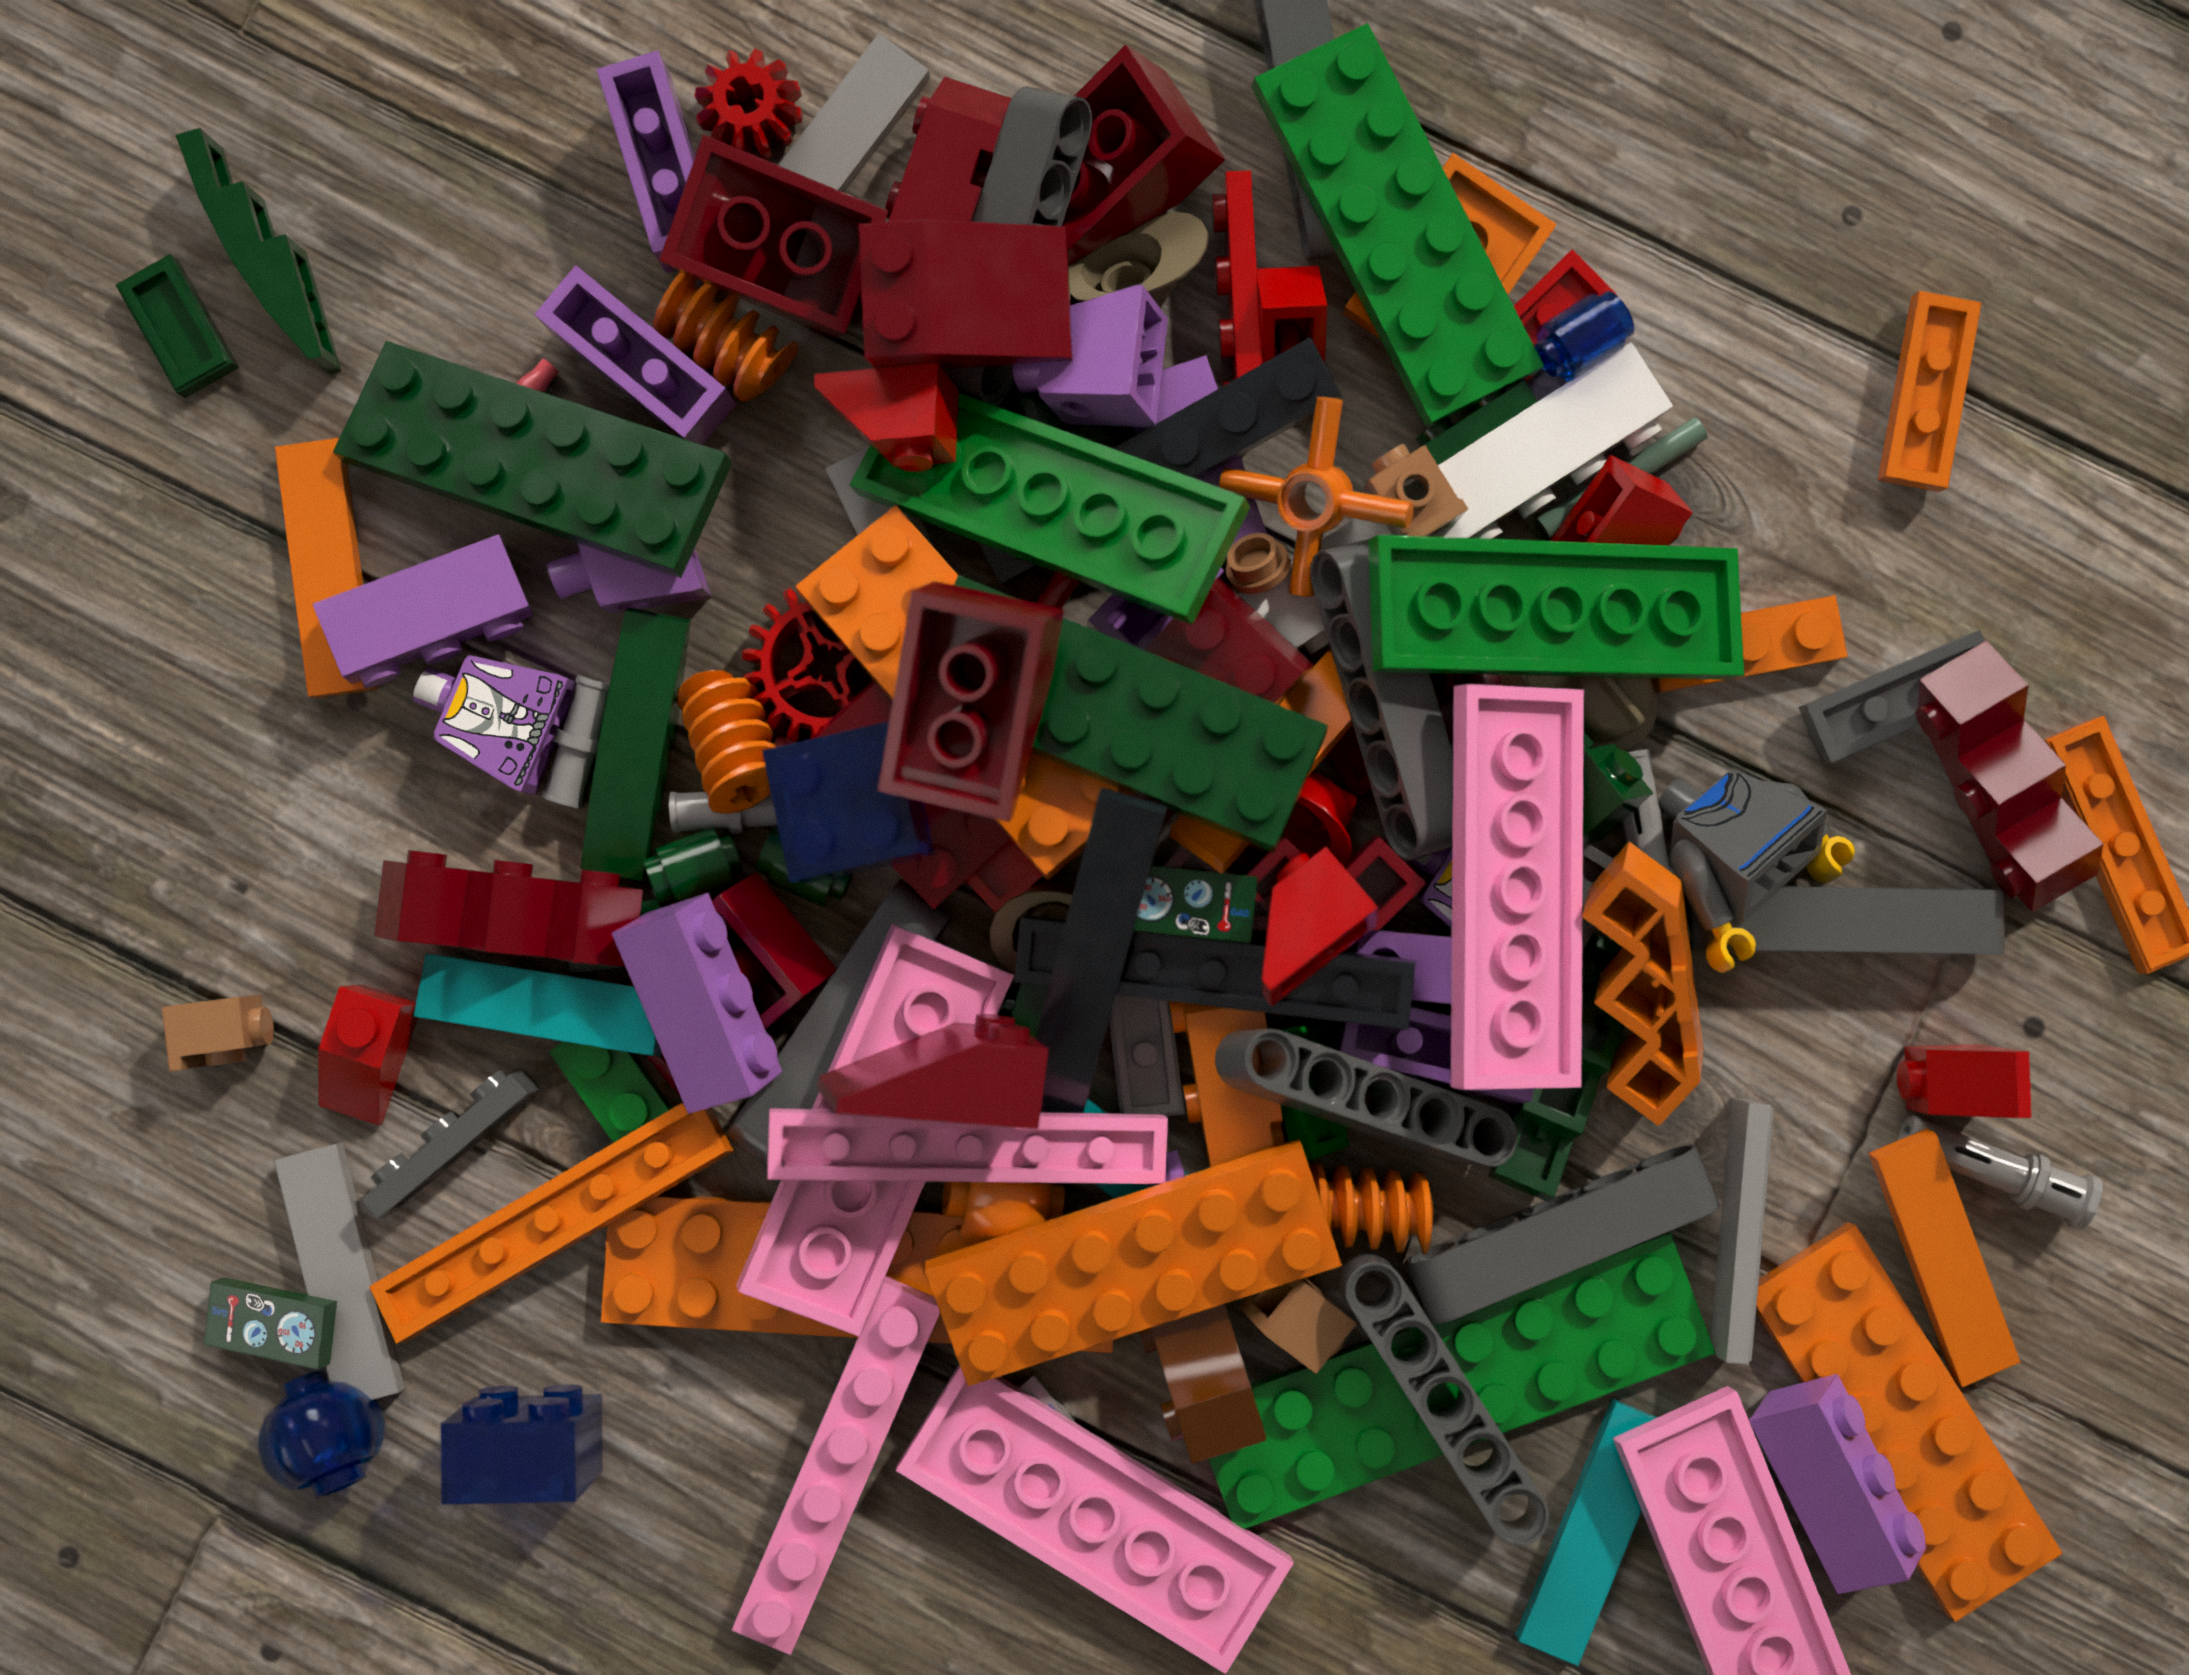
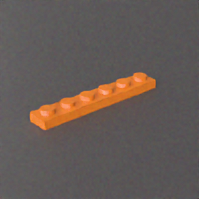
M682 1102L373 1283L369 1288L396 1344L408 1342L734 1152L712 1108L688 1114Z

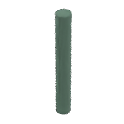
M1693 417L1625 462L1649 474H1653L1706 440L1708 437L1703 424ZM1589 485L1535 519L1536 526L1545 539L1550 540Z

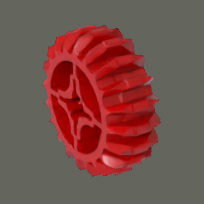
M789 588L783 592V596L791 608L782 615L771 604H767L763 608L764 614L774 622L770 631L759 625L753 624L750 626L748 633L758 641L763 642L764 645L762 650L744 649L742 651V659L751 664L761 665V670L749 672L743 675L742 678H746L753 684H756L757 687L764 686L765 691L756 695L753 699L761 702L765 710L775 706V710L768 716L766 723L775 732L790 720L791 724L787 731L786 741L797 746L802 741L807 730L811 731V739L834 717L821 718L801 713L790 704L788 699L799 693L805 695L815 690H825L831 694L842 710L856 697L852 686V677L856 669L861 665L841 642H831L825 638L815 622V619L820 617L807 602L801 603L798 595ZM798 630L804 646V656L799 665L787 672L788 677L779 681L778 667L781 652L789 637ZM815 639L819 646L834 659L839 653L844 655V660L836 665L839 675L837 680L843 689L842 694L838 687L822 674L818 680L813 678V672L821 667L818 658L820 654L814 644Z

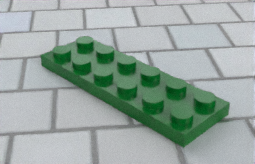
M1366 23L1254 77L1251 88L1425 427L1427 428L1542 369L1544 365L1369 24Z
M959 393L956 462L933 464L932 468L921 472L905 471L893 467L870 445L849 484L859 496L890 508L896 505L903 513L1190 625H1193L1250 510V506L1244 496Z
M1377 535L1368 540L1373 672L1731 680L1744 676L1738 548Z

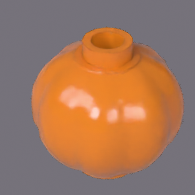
M945 1182L942 1211L944 1216L964 1218L962 1226L956 1225V1229H960L957 1230V1234L964 1243L972 1246L1061 1217L1064 1208L1065 1189L1063 1184Z

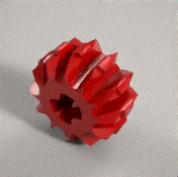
M754 48L748 57L747 63H741L736 52L728 50L726 61L729 68L722 71L717 66L707 64L705 74L712 85L695 88L694 96L696 101L704 107L696 115L697 122L701 130L712 131L711 138L730 146L732 145L747 153H750L751 147H757L762 159L769 161L772 157L769 143L776 140L781 145L791 146L793 138L787 126L801 124L803 121L801 108L794 104L802 96L799 84L794 80H786L788 70L785 63L779 59L766 66L762 51ZM754 98L758 109L751 113H744L741 102Z

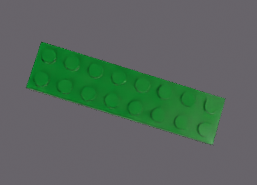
M1670 1232L1661 1234L1462 1317L1443 1323L1432 1324L1501 1433L1716 1354ZM1405 1327L1395 1333L1391 1341L1392 1353L1398 1356L1414 1354L1422 1343L1421 1329ZM1369 1339L1339 1350L1326 1361L1317 1374L1304 1364L1250 1383L1267 1441L1209 1458V1462L1231 1521L1239 1527L1247 1529L1440 1457L1444 1453ZM1452 1383L1435 1385L1428 1394L1427 1407L1434 1411H1443L1450 1408L1457 1398V1386ZM1476 1439L1474 1441H1471L1467 1446L1483 1441L1485 1439Z

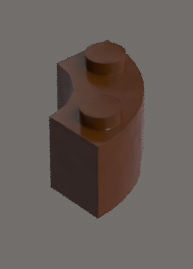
M1225 1304L1139 1331L1145 1353L1148 1354L1158 1350L1172 1400L1160 1405L1171 1441L1184 1439L1192 1464L1267 1441Z

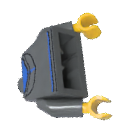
M1729 771L1703 793L1681 779H1676L1667 786L1658 803L1660 811L1674 820L1670 852L1671 863L1678 878L1682 880L1683 890L1703 930L1711 929L1715 936L1707 945L1706 958L1709 965L1721 973L1734 968V960L1728 953L1727 943L1734 948L1740 961H1745L1752 957L1756 948L1755 939L1748 931L1742 928H1732L1729 921L1733 917L1743 923L1805 866L1813 879L1819 883L1827 884L1842 875L1841 867L1851 862L1854 858L1855 849L1851 841L1840 836L1828 837L1829 826L1825 822L1827 810L1810 802L1801 789L1794 784L1762 781L1740 771Z

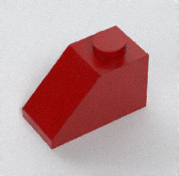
M1319 266L1257 269L1262 364L1309 337L1313 340L1325 363L1327 301Z
M938 362L814 374V387L835 412L893 467L905 471L921 472L929 470L933 464L956 462L959 390Z
M1610 455L1550 541L1669 546L1679 537L1683 526L1693 512L1666 481Z
M1327 847L1323 848L1312 858L1306 853L1297 856L1285 865L1276 876L1278 884L1272 890L1262 975L1263 997L1271 1007L1376 927L1378 907Z
M364 984L339 986L318 1048V1106L375 1125L383 1124L418 1017L413 1016L416 1005L415 1001Z
M1982 1044L1904 1046V1061H1901L1897 1068V1086L1901 1098L1906 1100L1907 1110L1928 1115L2032 1118L2029 1051Z

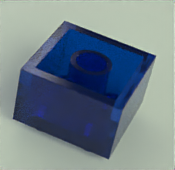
M889 721L762 750L789 882L810 884L935 856L924 802L878 791Z
M580 1385L549 1386L543 1389V1395L519 1396L518 1387L515 1386L482 1388L479 1390V1397L463 1402L460 1409L440 1423L441 1505L576 1502L603 1471L602 1394H583V1387Z

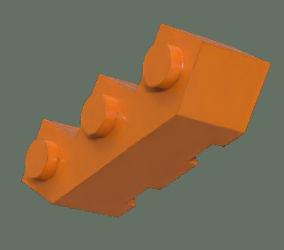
M1628 842L1589 887L1582 917L1623 947L1600 973L1594 1001L1597 1006L1633 1032L1615 1053L1609 1070L1606 1088L1657 1126H1660L1701 1082L1704 1047L1682 880L1631 842Z
M1168 1001L1174 1034L1186 1032L1194 1084L1182 1085L1189 1124L1201 1122L1208 1168L1284 1144L1280 1104L1232 1088L1223 1082L1217 1073L1215 1065L1216 1049L1220 1041L1228 1033L1237 1030L1267 1029L1265 1012ZM1255 1046L1251 1062L1254 1071L1258 1073L1262 1057L1260 1050Z

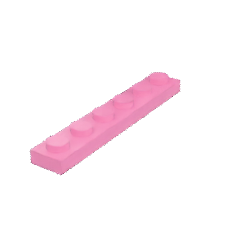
M769 1108L767 1180L1165 1183L1168 1118L1163 1114L1041 1113L1039 1129L837 1114L833 1109Z
M885 1276L735 1619L732 1631L789 1655L792 1654L940 1314L934 1296Z

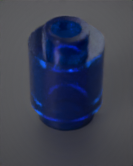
M1605 291L1600 295L1588 294L1537 328L1536 336L1538 342L1534 347L1544 365L1543 370L1552 377L1559 375L1566 381L1575 380L1625 347L1626 339L1634 334L1633 318L1625 303L1615 293Z

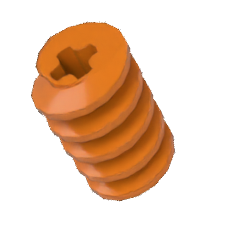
M680 272L671 282L658 305L653 320V329L665 339L673 338V345L685 355L693 353V362L703 370L713 369V378L722 386H729L734 383L733 394L741 402L750 401L770 388L790 366L797 354V342L792 341L777 351L774 345L780 332L778 327L772 325L760 335H757L754 330L760 317L759 312L753 309L738 320L734 315L740 298L729 295L718 304L714 301L719 290L718 288L707 283L697 288L694 285L697 280L696 278Z
M707 670L695 673L679 687L676 701L682 711L683 724L689 732L688 741L695 753L696 767L702 775L701 784L708 795V806L713 813L731 814L750 809L769 795L777 792L785 784L786 773L782 766L777 764L780 756L778 749L773 743H770L773 733L770 726L764 722L766 716L765 708L761 702L753 699L759 694L758 687L746 678H734L731 673L724 670Z
M1312 1162L1309 1168L1330 1231L1332 1233L1334 1228H1340L1345 1248H1352L1359 1230L1367 1233L1371 1250H1378L1384 1234L1392 1233L1396 1252L1403 1253L1410 1236L1415 1235L1418 1237L1422 1255L1427 1254L1432 1236L1433 1201L1424 1173L1414 1172L1404 1189L1401 1175L1397 1170L1389 1169L1385 1173L1380 1186H1378L1374 1169L1370 1167H1363L1353 1184L1346 1165L1338 1164L1329 1182H1327L1322 1164L1319 1162Z

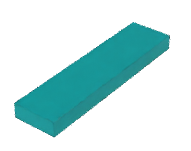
M425 954L414 1017L661 1057L662 1051L637 992L632 986Z
M1611 1398L1516 1630L1515 1636L1519 1642L1579 1666L1642 1511L1612 1438L1658 1417Z

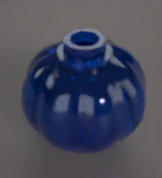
M320 1371L305 1374L284 1384L282 1388L285 1397L264 1418L258 1434L257 1448L259 1459L265 1472L275 1482L291 1491L312 1487L316 1499L331 1495L364 1480L367 1476L363 1464L379 1454L385 1437L386 1420L377 1399L371 1400L360 1389L348 1383L324 1381Z

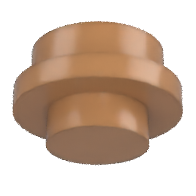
M1265 533L1249 534L1240 538L1231 546L1227 554L1226 575L1231 586L1238 592L1244 594L1266 592L1274 588L1286 577L1291 565L1290 556L1285 546L1276 541L1272 536Z

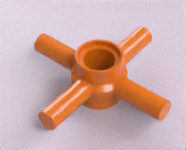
M1317 397L1308 461L1293 469L1286 478L1226 467L1223 469L1219 481V488L1244 496L1245 498L1276 503L1279 514L1284 522L1297 530L1288 591L1297 596H1314L1310 577V565L1313 556L1318 551H1321L1323 532L1338 526L1345 517L1406 529L1410 526L1413 517V502L1355 492L1349 477L1341 469L1333 466L1343 400L1336 398ZM1309 481L1318 484L1325 493L1326 506L1322 514L1313 511L1306 502L1305 490Z

